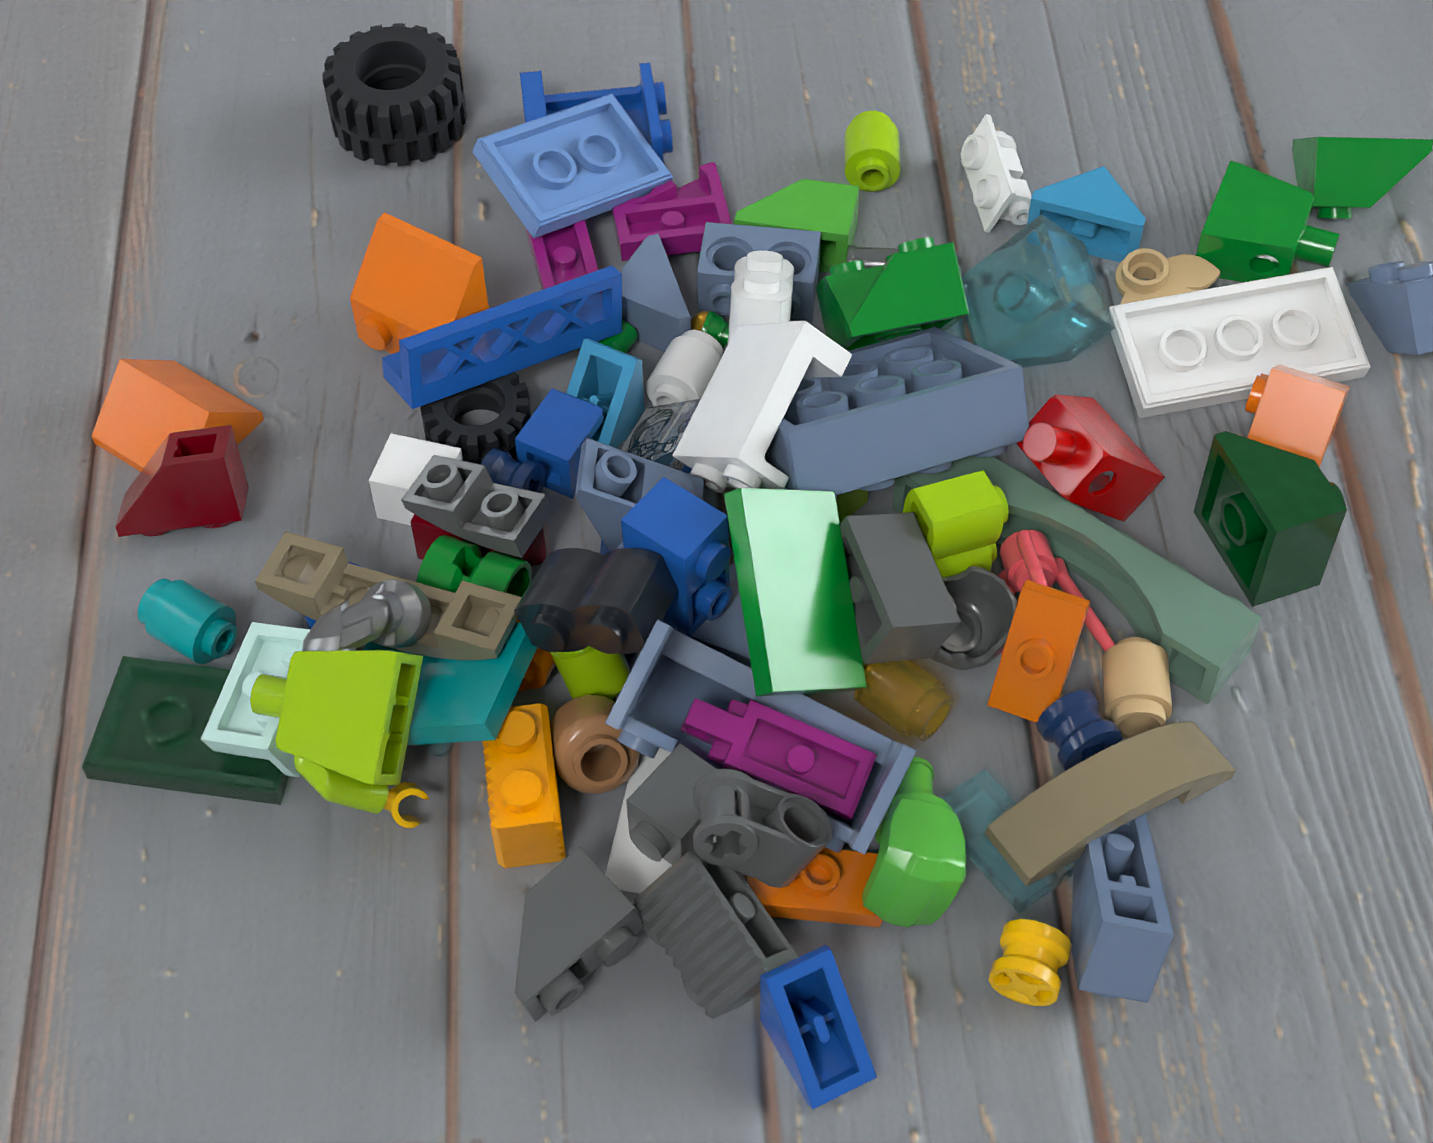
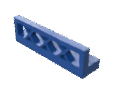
M612 265L399 340V352L382 357L383 377L412 409L581 348L584 339H591L597 342L622 333V274Z

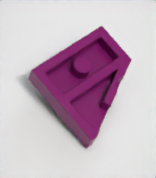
M715 162L699 166V178L677 188V185L670 180L653 188L649 194L643 197H634L612 208L614 229L621 261H628L645 238L654 234H659L666 255L701 252L706 222L732 224Z

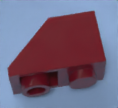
M232 425L169 433L125 492L115 525L118 537L137 534L152 537L175 529L198 526L212 529L223 527L231 522L242 521L249 486Z

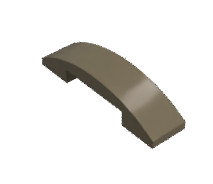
M287 531L283 534L255 580L258 590L315 621L348 599L349 606L360 602L368 589L380 581L393 579L412 583L420 588L430 601L432 613L430 626L423 638L412 646L389 648L423 656L454 660H487L497 658L518 619L514 609L522 598L462 581L456 593L385 574L348 563L343 547Z
M1193 721L1160 726L1112 745L1061 773L1004 812L987 826L984 834L1025 886H1028L1080 859L1089 842L1175 797L1184 804L1231 779L1236 770Z

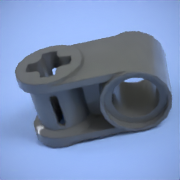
M732 769L714 770L701 776L693 787L694 805L700 812V824L693 834L694 851L700 859L709 864L724 866L756 878L768 886L782 888L789 886L832 840L833 829L826 813L815 802L805 796L790 794L754 780L741 771ZM735 791L737 792V801L735 800ZM713 835H716V844L713 843Z

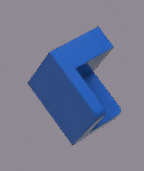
M552 388L515 438L518 462L522 463L526 460H533L542 463L545 468L544 487L573 499L576 492L581 445L586 438H592L603 422V409Z

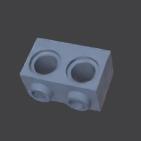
M706 222L697 269L698 312L715 311L719 315L730 316L731 286L734 282L736 262L743 257H747V254L753 251H772L781 254L783 259L788 260L794 267L790 321L813 322L816 300L815 287L818 285L821 232Z

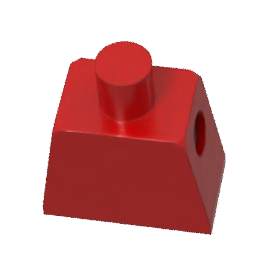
M1055 394L1049 398L1030 420L1029 428L1024 435L1023 441L1016 442L1025 455L1066 500L1123 522L1127 520L1165 478L1161 471L1094 398ZM1107 471H1112V472H1113V477H1112L1111 481H1110V476H1109V475H1105V474H1101V473H1104V472H1107Z

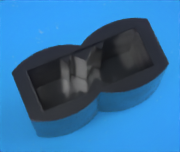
M564 548L547 555L514 609V612L532 645L544 651L575 652L590 646L606 654H630L642 651L656 621H662L678 592V588L662 555L638 548H621L602 555L587 549Z

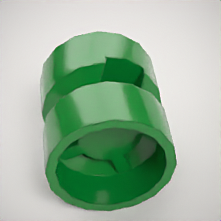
M445 534L439 536L431 544L420 566L416 582L456 593L460 583L465 581L522 597L531 583L532 571L531 565L525 560L498 551L489 552L483 557L482 550L478 545Z

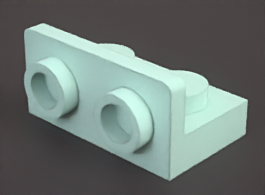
M251 622L201 737V740L213 751L269 760L286 776H301L295 769L294 755L281 751L276 746L275 739L279 718L253 713L250 697L253 684L260 674L287 678L290 658L295 651H302L303 640L310 629Z

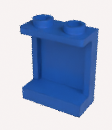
M650 62L639 63L640 84L638 86L544 95L542 71L520 73L525 123L613 94L662 162L664 153H673L670 119L660 120L659 115L667 114L664 83L653 82Z

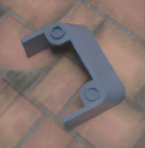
M657 620L605 724L617 730L622 728L617 741L653 759L659 748L672 753L681 743L716 769H724L721 767L722 764L707 758L712 745L680 731L689 706L695 698L727 711L730 701L733 699L748 704L750 700L871 751L877 756L852 819L847 822L826 813L831 822L833 834L832 840L825 847L840 853L845 842H847L852 849L865 855L917 750L894 741L803 694L756 696L751 668Z

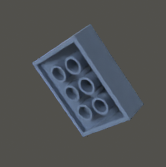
M936 327L849 350L848 352L852 356L842 377L802 378L765 453V460L789 477L784 490L834 491L837 500V495L856 489L875 491L888 488L895 483V478L914 472L933 474L945 471L952 466L951 461L968 456L992 457L1000 455L1007 451V445L1023 441L1024 435L1029 428L1023 368L1017 363Z

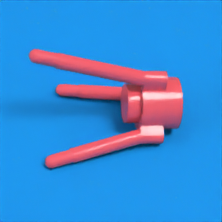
M1036 530L1018 531L1007 537L1002 543L1000 556L1005 570L997 576L1005 580L1014 596L1016 592H1021L1026 580H1030L1048 587H1052L1054 582L1058 583L1063 592L1085 599L1070 577L1064 560L1053 556L1048 538L1042 532ZM1089 605L1084 624L1095 640L1098 641L1104 652H1106L1116 644Z

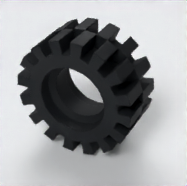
M515 372L420 406L426 441L461 448L463 461L480 465L487 453L494 448L508 451L517 457L515 438L532 416L528 389L525 382H519V375ZM474 410H489L499 414L493 421L479 426H467L455 422L463 414Z

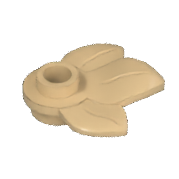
M1142 248L1130 252L1120 262L1116 269L1115 285L1123 296L1121 304L1207 289L1218 279L1220 270L1207 260L1192 254H1180L1166 258L1157 250Z

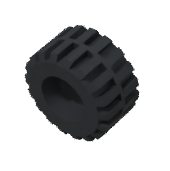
M393 23V26L382 27L381 24L370 27V31L364 33L358 31L349 36L350 41L340 42L333 48L334 55L327 56L324 63L325 72L322 73L332 129L335 138L339 139V144L345 151H353L354 157L362 161L371 158L374 160V165L386 166L389 162H395L398 166L409 165V161L419 159L420 162L432 159V153H443L450 147V140H457L462 133V125L466 124L467 118L460 60L457 58L456 49L451 43L445 42L444 36L437 32L428 34L427 28L419 25L410 28L406 27L405 23Z

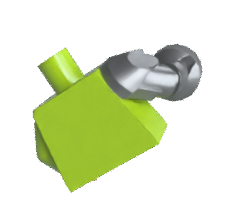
M389 579L380 581L369 588L360 602L349 606L348 599L321 616L304 638L302 651H295L291 656L287 678L260 674L253 684L250 704L255 714L279 718L275 739L277 748L294 755L296 771L325 800L373 814H378L382 809L389 811L393 819L400 826L414 828L420 825L421 821L419 818L400 814L398 806L400 801L409 795H416L421 799L429 800V797L419 785L413 782L400 783L423 656L389 650L356 651V648L371 641L379 645L395 648L412 646L423 638L430 626L432 613L430 601L425 593L412 583ZM388 785H396L391 790L388 788Z

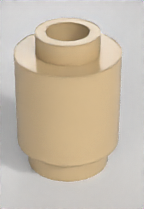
M1130 637L1119 641L1102 656L1104 713L1107 720L1115 723L1122 733V738L1128 739L1142 732L1164 726L1172 714L1169 659L1168 653L1164 648L1152 643L1148 639Z

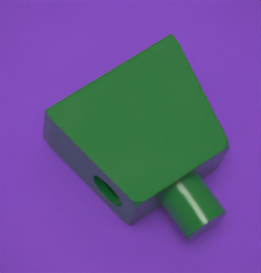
M1230 160L1201 232L1196 256L1207 260L1220 270L1218 278L1250 282L1290 275L1295 259L1329 268L1340 234L1307 225L1315 199L1311 192Z

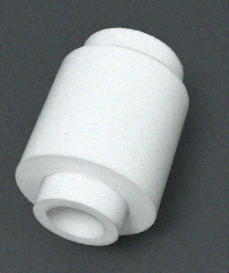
M689 330L671 341L645 386L646 393L655 408L660 407L658 411L672 409L673 414L671 418H675L682 405L688 403L679 418H689L722 358L723 349L715 338L699 330Z

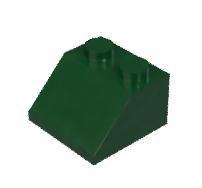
M1224 431L1215 434L1213 437L1193 512L1249 603L1254 607L1320 585L1347 508L1341 490L1335 483L1327 480L1315 460Z

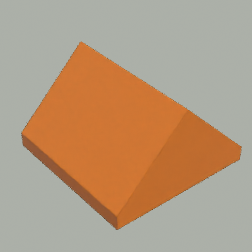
M120 359L91 436L94 444L141 472L169 433L232 425L238 445L264 420V417L258 409L174 360Z

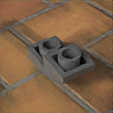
M437 455L432 456L401 499L405 509L447 532L483 547L520 558L524 556L553 512L546 494L493 483L485 465Z

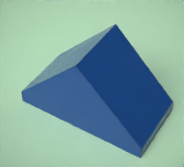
M823 945L760 975V1021L806 1103L812 1109L877 1078L830 947Z

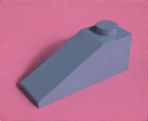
M1145 813L1089 842L1080 859L1074 861L1071 950L1078 990L1092 992L1104 998H1124L1148 1003L1174 933Z

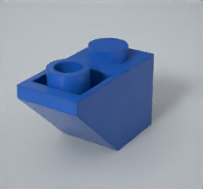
M663 477L621 519L623 548L644 549L662 555L678 588V592L666 614L680 632L691 637L706 620L713 621L722 614L732 595L729 568L731 549L729 548L728 515Z

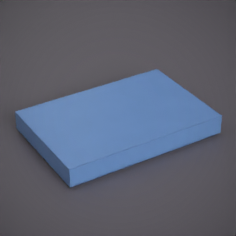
M613 94L476 140L472 151L533 239L612 210L613 207L634 197H643L649 194L653 188L673 179L670 171Z

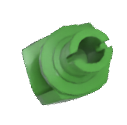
M913 757L875 833L876 842L880 845V849L862 894V902L865 908L879 916L881 920L902 927L931 925L937 921L950 906L966 878L965 840L960 821L956 813L953 812V809L943 799L934 796L933 766L921 757Z

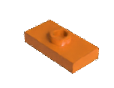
M1026 580L1020 592L987 706L1037 723L1040 715L1046 708L1062 696L1089 609L1090 600Z
M823 848L789 886L782 888L768 886L756 878L743 874V877L770 917L880 927L883 922L879 916L865 908L862 902L863 890L876 863L877 853L866 852L864 855L858 851L841 850L838 853L829 848Z

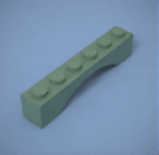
M968 456L951 461L952 466L939 473L921 474L914 472L895 478L892 509L903 513L904 502L911 489L984 470L992 485L998 486L1003 491L1009 510L1008 520L1003 524L1001 535L996 543L1002 544L1007 537L1022 530L1042 532L1048 538L1053 556L1062 558L1068 569L1101 591L1125 616L1138 637L1148 639L1166 650L1169 659L1170 681L1207 704L1211 702L1250 653L1262 618L1260 615L1248 609L1240 600L1232 596H1226L1194 577L1183 566L1169 562L1142 546L1128 533L1112 528L1085 512L1080 505L1069 502L1035 482L1028 474L1018 468H1012L993 456Z

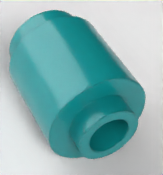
M167 578L159 579L146 590L140 600L137 617L139 622L145 625L148 635L197 664H207L214 659L223 657L229 652L236 640L235 611L184 580L171 581Z

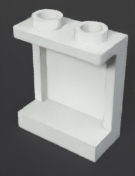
M806 321L738 325L672 456L692 468L691 475L704 479L703 487L715 492L722 493L726 487L736 489H784L789 477L767 463L765 453L802 378L842 377L852 354Z

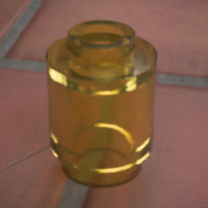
M912 660L864 664L863 662L867 687L855 690L854 699L856 702L904 737L914 735L919 740L926 741L939 730L950 714L954 699L944 692L945 684Z

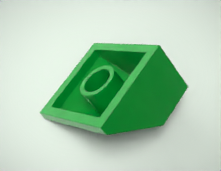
M1356 137L1293 139L1292 152L1297 186L1311 192L1314 196L1313 206H1317V218L1352 219V207L1371 208L1430 154L1433 149V139Z

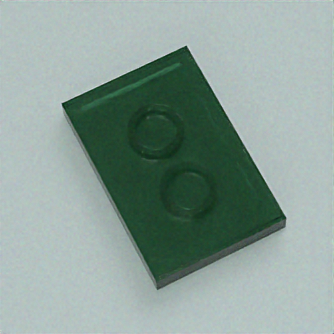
M123 656L82 765L87 779L281 805L289 776L283 774L269 760L216 752L201 740L231 670Z

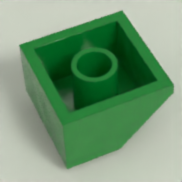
M933 237L914 239L899 244V252L885 257L886 263L884 265L865 269L863 260H855L830 267V276H825L815 287L826 336L849 351L933 327L945 331L967 316L969 310L954 242L935 246Z

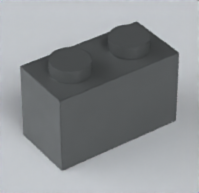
M914 513L846 516L840 524L864 664L932 658L961 621L956 612L954 599L946 589L933 559V554L929 550Z

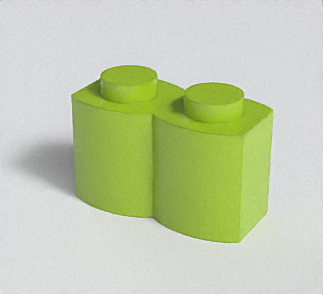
M982 470L911 489L906 496L903 513H914L929 550L933 554V559L941 577L959 574L969 566L982 567L990 572L992 562L997 557L996 542L1001 535L1003 524L1008 520L1009 510L1003 491L998 486L992 485L985 471Z

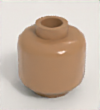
M588 694L573 698L561 706L550 721L555 769L568 786L582 793L602 794L615 790L629 780L638 765L640 753L617 741L622 728L617 730L605 724L615 704V701L605 696Z

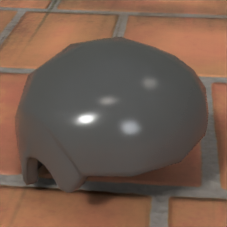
M969 566L959 574L942 577L948 593L954 599L956 612L961 622L931 658L933 661L958 670L973 669L986 665L1000 655L1004 649L1017 606V599L1004 579L982 567Z

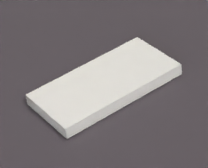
M1333 267L1109 306L1106 314V320L1139 419L1248 399L1256 376H1260L1261 373L1269 375L1271 368L1279 364L1334 382L1363 378L1371 367Z

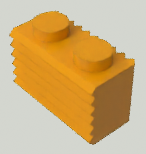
M537 703L510 707L496 740L482 741L491 821L490 827L497 863L504 868L559 862L566 855L548 706Z

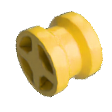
M1027 919L1010 920L1004 924L999 944L1004 952L1002 957L993 961L988 978L990 985L999 994L1025 1005L1047 1006L1055 1003L1062 984L1057 971L1058 968L1067 964L1072 948L1069 938L1060 930L1042 922Z

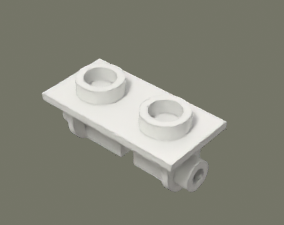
M985 114L973 135L968 136L965 140L960 155L984 232L990 233L999 219L1011 221L1014 225L1027 224L1032 196L1027 181L1020 179L1024 172L1016 151L1015 140L1003 131H996L991 115Z

